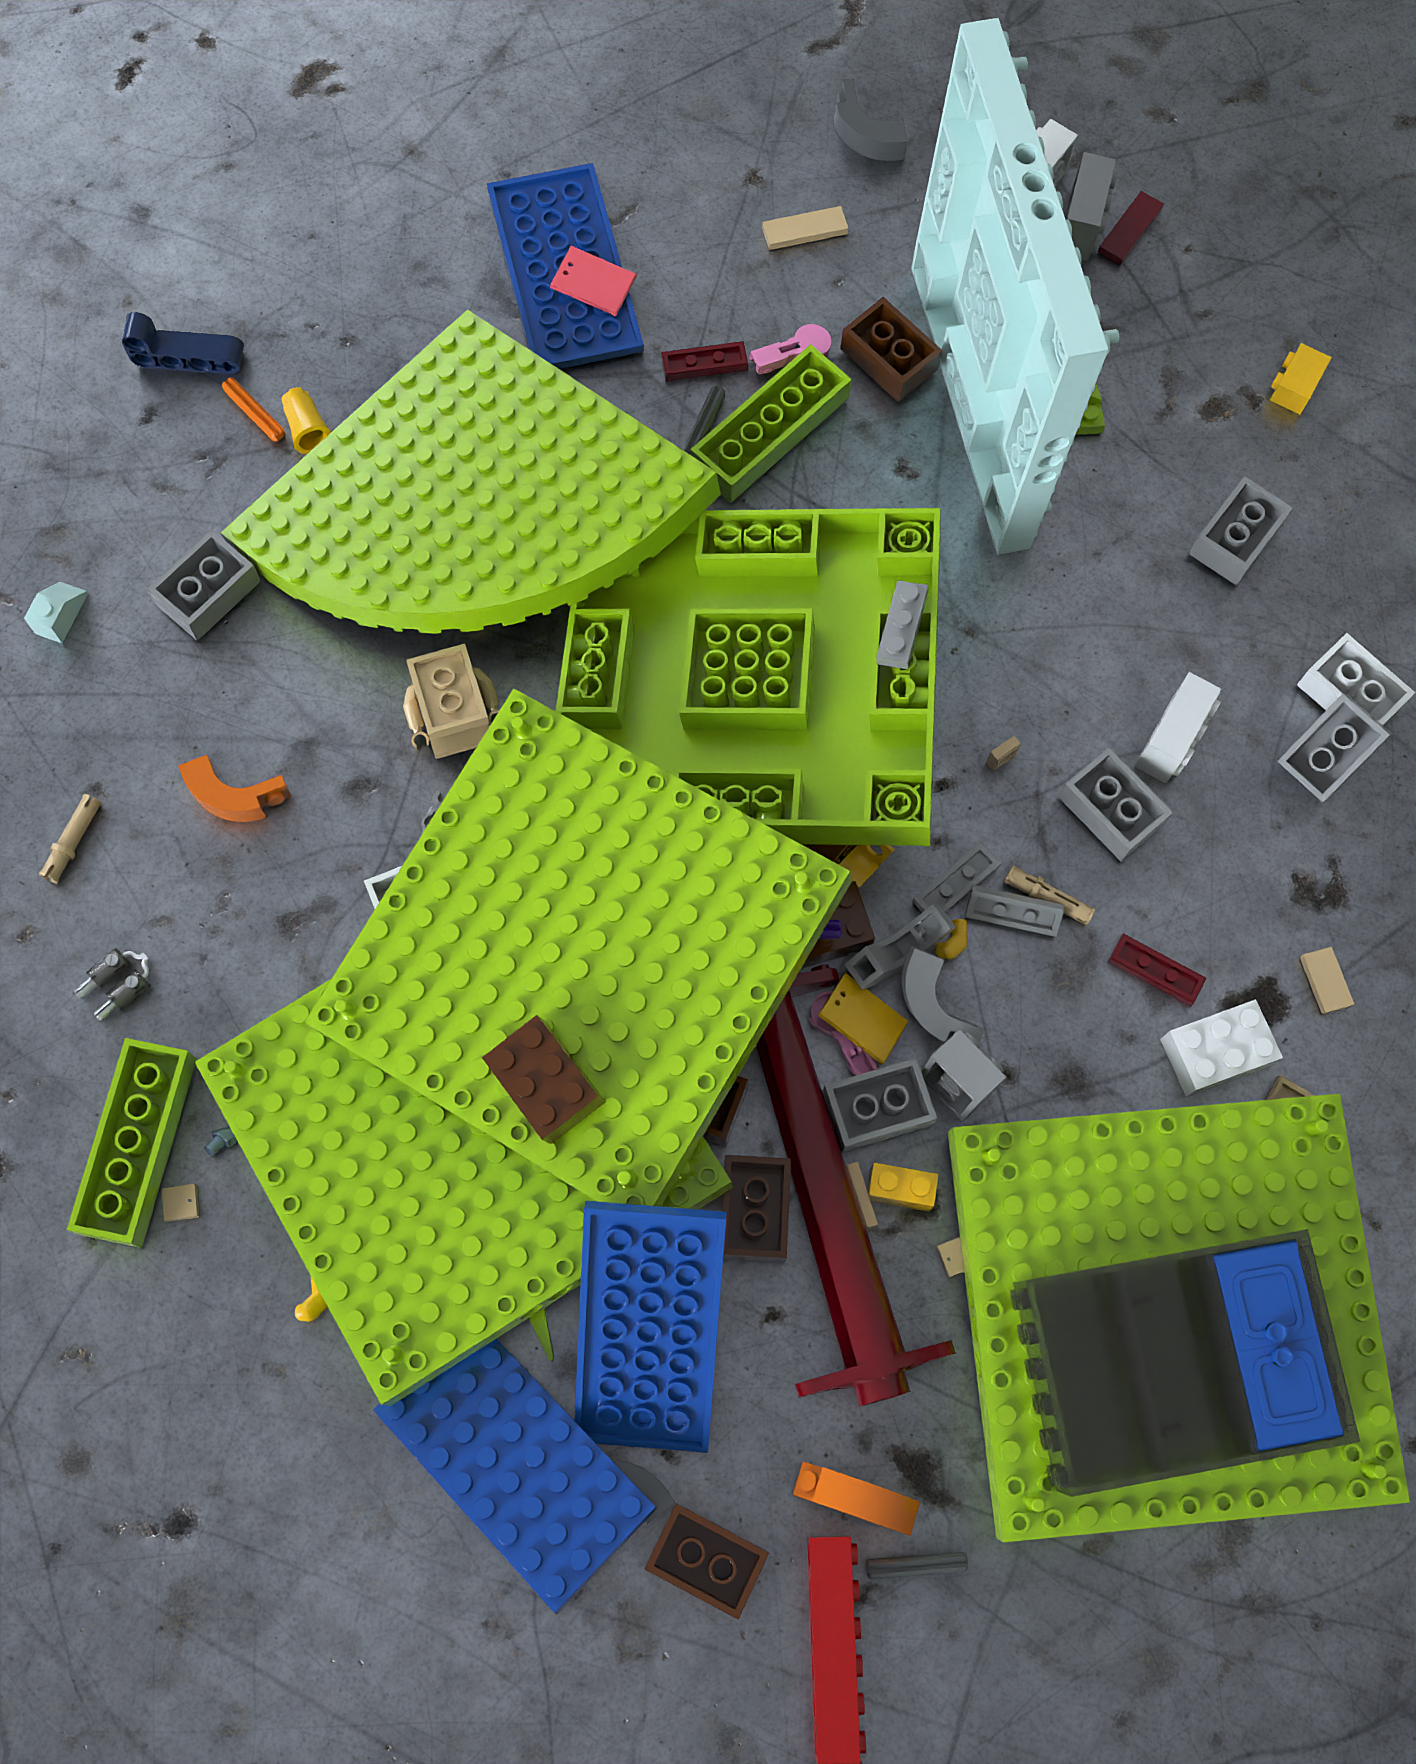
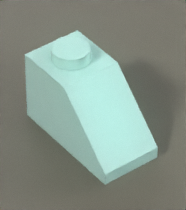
M58 582L37 593L24 619L35 634L63 643L88 592L69 584Z

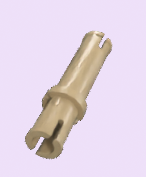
M83 794L82 800L58 842L52 844L50 848L52 853L43 869L39 872V876L45 880L50 878L52 883H58V879L68 861H73L77 845L102 804L98 799L93 797L90 800V795Z
M1014 865L1011 867L1004 883L1028 894L1027 897L1064 904L1063 914L1087 926L1095 912V908L1043 882L1044 878L1040 876L1036 878Z

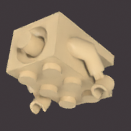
M465 643L407 659L413 685L409 686L406 690L403 709L409 729H413L414 732L411 738L412 745L418 749L415 738L418 735H424L427 746H429L431 741L436 759L476 748L492 723L491 716L495 713L498 714L500 711L497 706L499 699L493 681L480 668L472 667ZM485 708H489V715H487ZM423 719L428 735L422 731V726H424Z

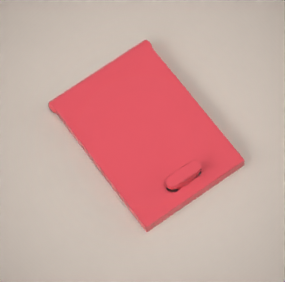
M570 246L550 284V288L613 316H617L637 274Z

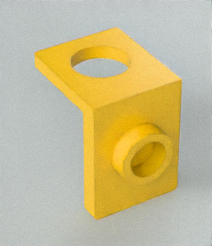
M857 845L839 865L851 872L852 880L856 881L859 889L895 850L891 845H880L882 854L873 851L870 845Z

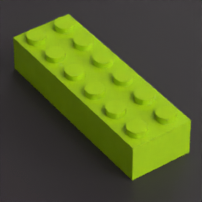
M810 344L692 447L690 455L717 472L721 495L728 502L732 503L849 398L852 379Z
M129 1038L124 1039L67 1226L68 1231L81 1236L142 1248L195 1068V1061H197V1058L188 1050Z

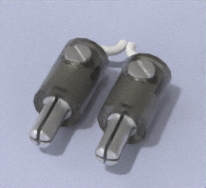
M115 947L86 972L90 978L74 990L75 995L80 999L85 997L97 985L103 990L132 964L126 958L127 956L142 959L141 964L144 974L142 975L135 968L107 992L106 995L109 997V1000L94 1012L98 1020L102 1021L117 1007L123 1011L152 986L145 979L149 974V968L146 965L149 958L144 953L137 955L132 951H126L122 954Z

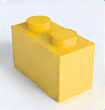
M1301 343L1296 353L1290 351L1282 365L1283 368H1286L1285 373L1278 372L1270 388L1275 391L1270 401L1300 415L1332 357Z
M873 1163L869 1170L868 1196L871 1202L929 1212L935 1203L938 1174Z

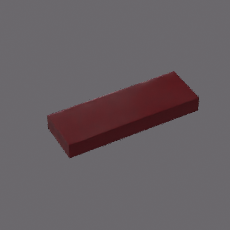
M1140 191L1101 243L1098 253L1121 266L1161 212L1164 203Z
M744 341L661 352L665 381L748 371L749 366Z
M1124 933L1120 936L1107 961L1190 1007L1195 1003L1207 979Z

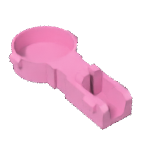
M807 324L801 326L796 331L795 336L789 338L788 341L777 342L751 351L749 359L751 362L756 363V372L758 374H766L786 366L810 344L827 358L832 343L831 336L825 328L816 324ZM796 344H798L800 348L795 349Z
M832 991L820 994L814 1000L811 1007L809 1021L812 1026L820 1033L831 1036L833 1041L837 1042L841 1049L840 1053L853 1076L878 1069L874 1058L818 1016Z

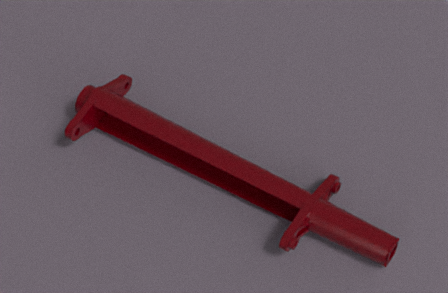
M823 964L812 968L810 972L797 974L756 1046L787 1158H791V1173L846 1368L795 1384L798 1398L824 1391L853 1387L858 1405L861 1407L911 1392L905 1372L924 1363L954 1355L956 1352L952 1340L908 1352L905 1351L792 997L823 990L838 983L840 979L837 969L829 968L828 964Z

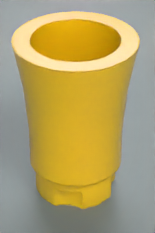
M301 387L289 389L282 396L283 410L290 426L294 448L300 453L308 454L331 433V430L323 421L308 391L303 390Z

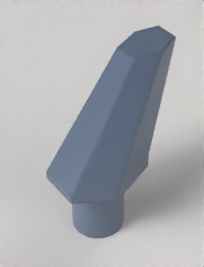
M230 1126L212 1131L213 1139L204 1149L209 1155L214 1156L223 1146L230 1148L238 1141Z

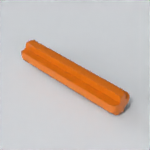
M229 377L222 383L224 392L273 442H279L285 437L284 428L235 378Z

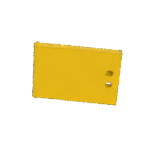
M846 972L842 975L818 1013L819 1017L881 1065L886 1062L908 1024L907 1019L868 989L862 990L856 980Z

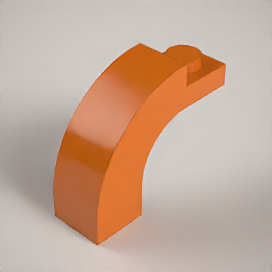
M208 755L178 765L184 783L198 803L211 814L225 820L250 822L267 818L263 809L264 806L278 805L285 798L291 796L282 775L250 787L235 788L219 780L216 769Z
M804 1461L802 1462L793 1495L909 1536H911L920 1501Z

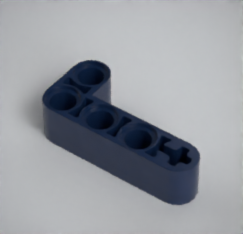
M139 312L127 314L122 335V344L130 361L140 367L235 374L240 371L244 343L235 336L156 330L152 319Z

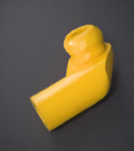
M952 920L956 928L952 931V936L945 943H938L936 946L937 956L942 959L947 958L951 960L955 959L966 949L967 920Z
M312 1277V1294L295 1308V1316L302 1322H310L317 1319L328 1307Z

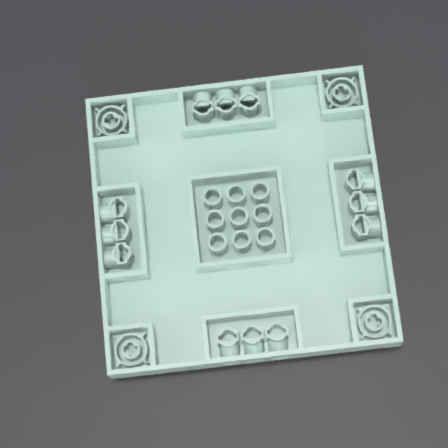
M999 18L960 24L911 269L933 342L943 350L940 360L941 369L997 555L1031 549L1033 541L1038 535L1040 523L1043 522L1044 513L1052 510L1051 495L1055 492L1058 478L1061 477V470L1064 462L1067 461L1069 449L1074 444L1075 434L1081 426V419L1084 411L1088 408V401L1091 393L1095 390L1097 378L1102 373L1104 360L1110 352V344L1118 343L1119 332L1117 329L1102 331L1100 310L1097 304H1093L1090 295L1091 283L1089 277L1083 274L1081 253L1078 247H1074L1072 226L1069 219L1065 220L1062 211V195L1059 191L1056 192L1053 169L1046 162L1044 142L1042 137L1037 135L1035 115L1033 110H1029L1026 102V87L1023 83L1020 84L1018 72L1025 71L1028 68L1027 58L1011 57L1008 33L1002 30Z

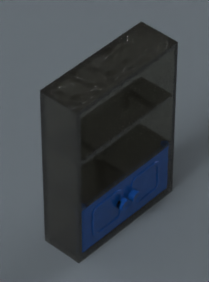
M1308 1229L1013 1282L1014 1289L1010 1290V1299L1013 1309L1019 1311L1021 1324L1017 1325L1018 1337L1021 1345H1026L1029 1359L1024 1360L1025 1370L1028 1379L1033 1380L1036 1394H1032V1404L1035 1414L1041 1415L1043 1429L1039 1430L1040 1442L1043 1450H1048L1051 1463L1046 1466L1047 1476L1052 1487L1055 1486L1057 1492L1074 1497L1360 1442Z

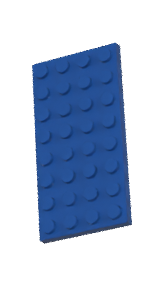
M593 163L487 183V190L528 349L558 369L644 352V344L629 292L617 316H613L550 288V284L570 246L622 268Z
M585 1201L574 1421L596 1444L708 1453L727 1212Z
M497 1338L393 1405L386 1406L379 1403L373 1409L378 1417L555 1614H558L657 1509Z

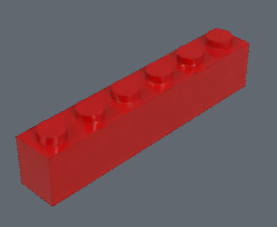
M850 1536L807 1537L815 1761L817 1764H861L860 1754H866L865 1730L859 1731V1715L865 1714L863 1692H858L857 1677H863L862 1655L856 1654L855 1639H861L860 1617H854V1602H859L860 1591L859 1581L853 1580L852 1565H858L857 1543H851Z

